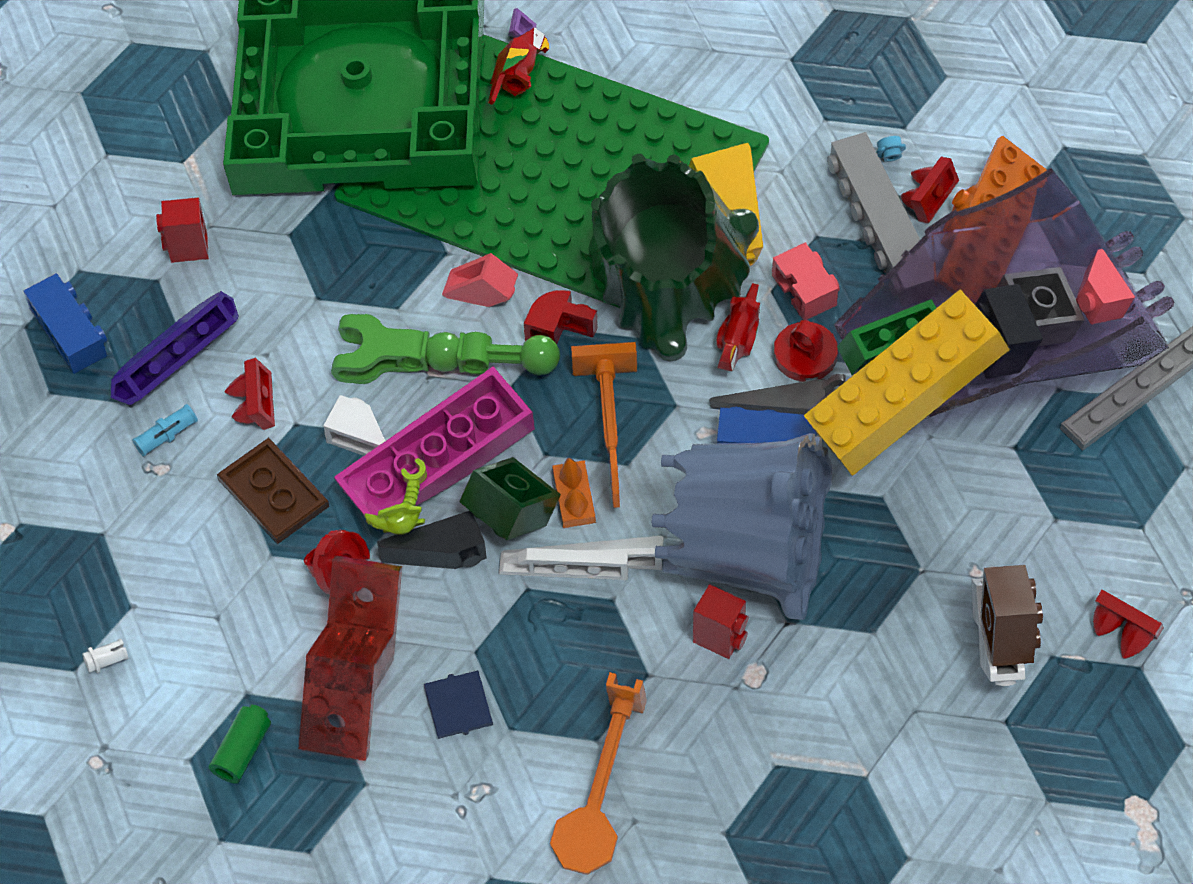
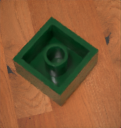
M511 457L473 470L459 502L471 511L474 517L481 519L491 527L496 535L510 540L547 526L561 494L517 459Z

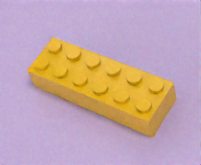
M960 289L803 416L853 476L1010 349L999 331Z

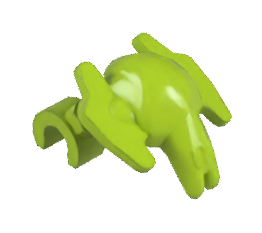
M417 458L415 460L416 467L419 469L418 473L409 474L405 468L401 470L403 480L407 483L403 503L378 511V516L365 513L368 524L376 529L383 530V533L391 532L397 535L409 533L414 527L425 524L424 518L418 519L422 507L415 506L420 484L427 478L426 466L421 459Z

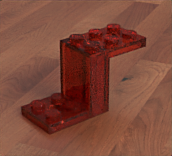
M343 556L334 557L332 561L327 624L306 654L299 737L300 750L366 761L368 758L375 691L394 661L403 566ZM359 588L368 589L373 595V600L370 602L360 600L356 590ZM331 714L341 716L345 726L341 728L334 727L330 724L328 716Z

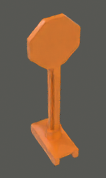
M636 342L571 346L573 376L596 375V379L600 382L604 440L609 453L612 503L613 508L620 507L616 454L618 436L613 380L615 379V373L637 372Z
M611 672L608 675L606 689L610 705H612L610 711L612 718L586 807H579L558 819L550 842L564 869L586 875L612 861L618 836L605 813H602L600 810L626 720L630 719L632 711L643 713L647 702L643 680L636 679L633 689L629 686L618 685L616 674Z

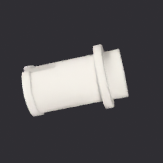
M122 639L94 650L92 647H89L88 652L82 654L89 673L93 671L100 673L101 668L129 659L126 648L123 647Z

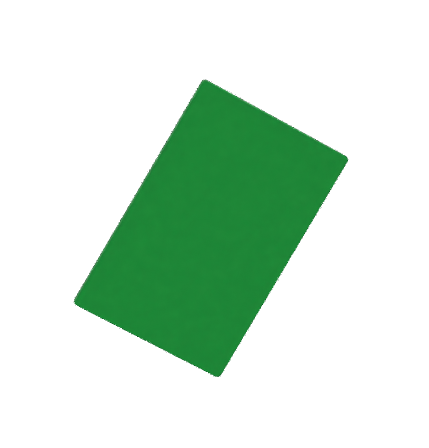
M483 34L479 91L478 185L385 189L384 181L340 183L334 195L335 200L344 205L482 257L492 253L511 268L606 303L603 299L605 286L593 275L588 247L593 236V209L591 203L606 190L607 182L615 174L625 171L633 163L632 158L635 154L640 153L645 158L657 163H666L667 158L674 154L680 158V161L689 166L691 159L694 157L745 143L750 145L753 170L755 171L769 145V137L540 54H536L534 68L528 75L531 77V87L516 96L500 87L496 101L491 105L488 103L492 88L490 83L498 54L509 43ZM613 303L610 304V305H612V306H615V307L620 308V307H619L618 305H616V304H613Z

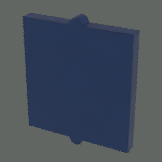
M478 670L457 676L449 674L448 678L424 684L438 739L460 733L468 735L469 731L493 725Z

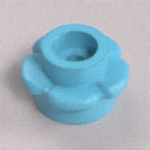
M899 136L885 137L877 142L878 150L876 153L878 157L883 158L886 162L895 161L902 157L901 153L906 149V145L902 144L901 137Z

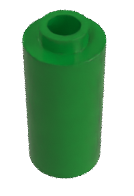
M253 704L249 707L243 706L240 708L208 766L214 775L230 783L237 784L240 782L271 725L266 710Z

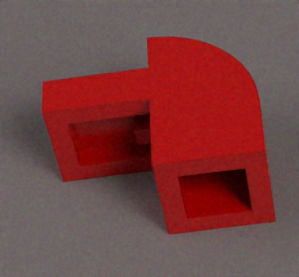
M566 290L551 291L540 296L532 304L524 321L525 341L532 336L543 335L550 337L556 344L560 339L563 329L594 338L598 328L597 310L591 309L585 304L572 303L571 291Z

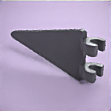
M835 374L828 380L816 379L710 398L709 403L710 407L714 408L741 407L745 410L757 411L770 409L780 413L805 415L836 390L834 387L841 386L846 382V377L844 374Z

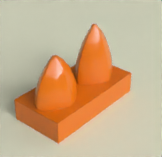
M567 458L564 464L552 465L556 491L561 494L558 503L563 528L596 523L585 460L575 462L573 459Z

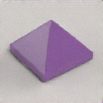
M515 8L508 35L512 38L519 37L532 28H536L537 24L518 8Z

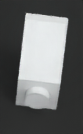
M340 395L323 425L326 442L365 456L385 442V439L370 405L359 398H348Z

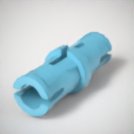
M186 404L167 418L156 420V425L132 439L133 444L138 452L145 456L164 442L170 443L175 440L176 434L198 421L197 416L191 407ZM176 422V425H174L158 437L154 438L156 434H158L159 432H161L162 430L166 429L167 427Z

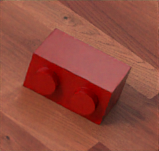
M199 197L161 201L162 214H156L158 233H161L162 249L169 252L171 263L209 259L208 233Z
M709 584L693 611V643L730 659L735 649L741 650L748 636V632L745 631L749 616L745 615L746 601Z

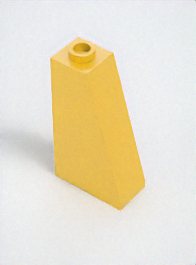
M749 143L692 158L689 167L695 172L701 170L711 186L729 209L746 208L756 214L759 222V231L753 242L749 245L746 255L750 266L753 265L761 253L763 240Z

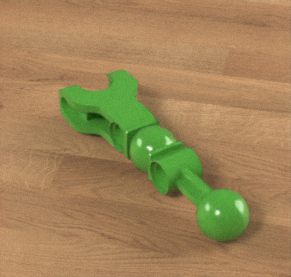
M348 314L342 316L339 321V333L346 342L361 346L355 352L337 355L332 362L331 373L340 382L368 384L385 372L429 371V365L434 370L441 372L453 371L459 367L460 373L483 374L488 370L489 363L522 364L530 374L540 376L549 374L556 369L560 360V349L550 337L543 335L532 336L523 345L492 344L491 337L482 332H470L467 334L460 332L459 338L453 333L440 332L430 337L429 331L386 328L379 319L370 314Z

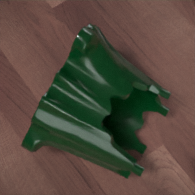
M639 153L633 156V163L625 171L615 174L607 182L606 190L599 195V198L592 201L593 236L589 243L588 252L592 261L593 275L605 286L603 293L604 301L608 304H616L621 309L618 320L620 327L636 330L643 348L654 349L664 360L676 361L681 359L687 351L686 330L689 322L695 318L712 321L715 317V307L719 302L731 300L732 297H740L742 283L750 273V264L746 256L747 249L757 236L759 222L756 214L746 208L729 209L711 186L701 170L695 172L686 163L680 161L677 155H670L666 163H657Z

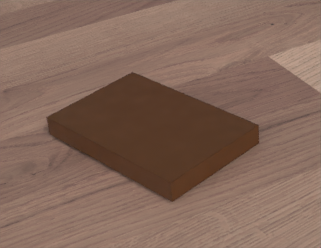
M269 437L217 474L218 481L276 544L282 542L330 507L329 501Z

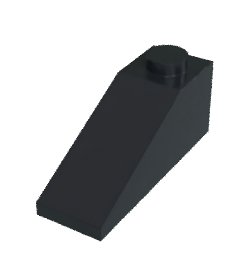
M471 511L412 529L406 534L394 535L377 541L381 563L457 569L463 566L472 567L481 560L487 559L485 541Z

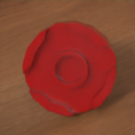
M801 320L800 322L788 325L778 334L774 342L776 365L788 378L799 382H805L806 378L817 377V379H822L833 370L837 362L838 343L833 333L824 326L808 320Z
M335 530L322 537L317 547L306 555L304 563L324 593L334 597L353 596L362 589L368 579L369 572H365V559H370V552L365 540L358 533Z

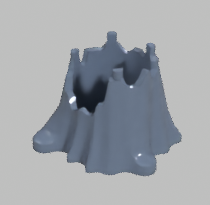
M808 433L797 438L778 442L693 444L691 450H685L676 455L663 454L661 457V467H674L686 474V477L675 485L674 497L677 500L678 507L667 514L652 515V527L666 528L676 537L683 540V543L678 545L655 547V558L662 559L664 564L663 572L772 596L780 602L783 613L787 618L804 620L808 610L810 593L816 585L818 570L822 561L821 539L825 528L824 502L832 482V463L828 457V448L822 447V437Z

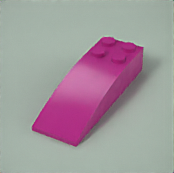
M493 366L334 476V480L364 517L365 513L378 516V511L403 503L407 483L403 480L401 470L405 468L409 474L418 473L419 469L416 467L415 460L419 458L425 463L427 478L420 484L415 505L417 506L465 478L473 470L482 467L535 429L533 412Z

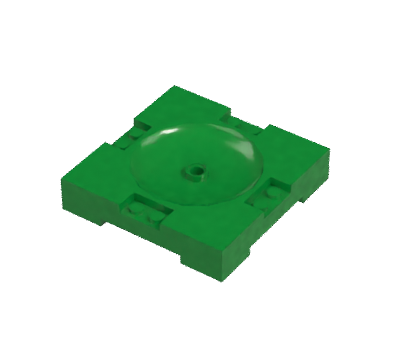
M239 0L237 14L239 34L231 115L227 119L223 160L232 195L324 191V184L374 181H384L385 189L478 185L480 64H482L485 0Z

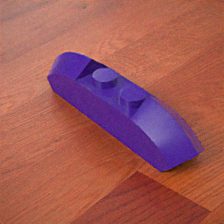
M220 291L197 305L125 363L111 379V398L128 405L141 400L237 321L239 315L234 299Z

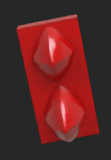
M941 156L934 166L920 168L911 172L913 179L920 186L902 193L901 199L908 208L915 211L919 222L930 223L959 182L951 158Z
M256 357L244 361L245 372L234 379L224 391L230 396L246 397V400L238 406L231 417L240 423L249 424L255 422L263 430L274 427L272 373Z
M1103 589L1095 600L1097 606L1094 612L1093 625L1096 635L1108 634L1117 629L1123 621L1127 622L1121 637V653L1124 659L1140 653L1150 644L1153 638L1158 639L1164 629L1161 622Z

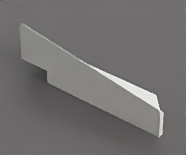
M651 536L503 550L500 557L499 575L628 580V568L662 570V559L655 558V547L663 546L664 537Z

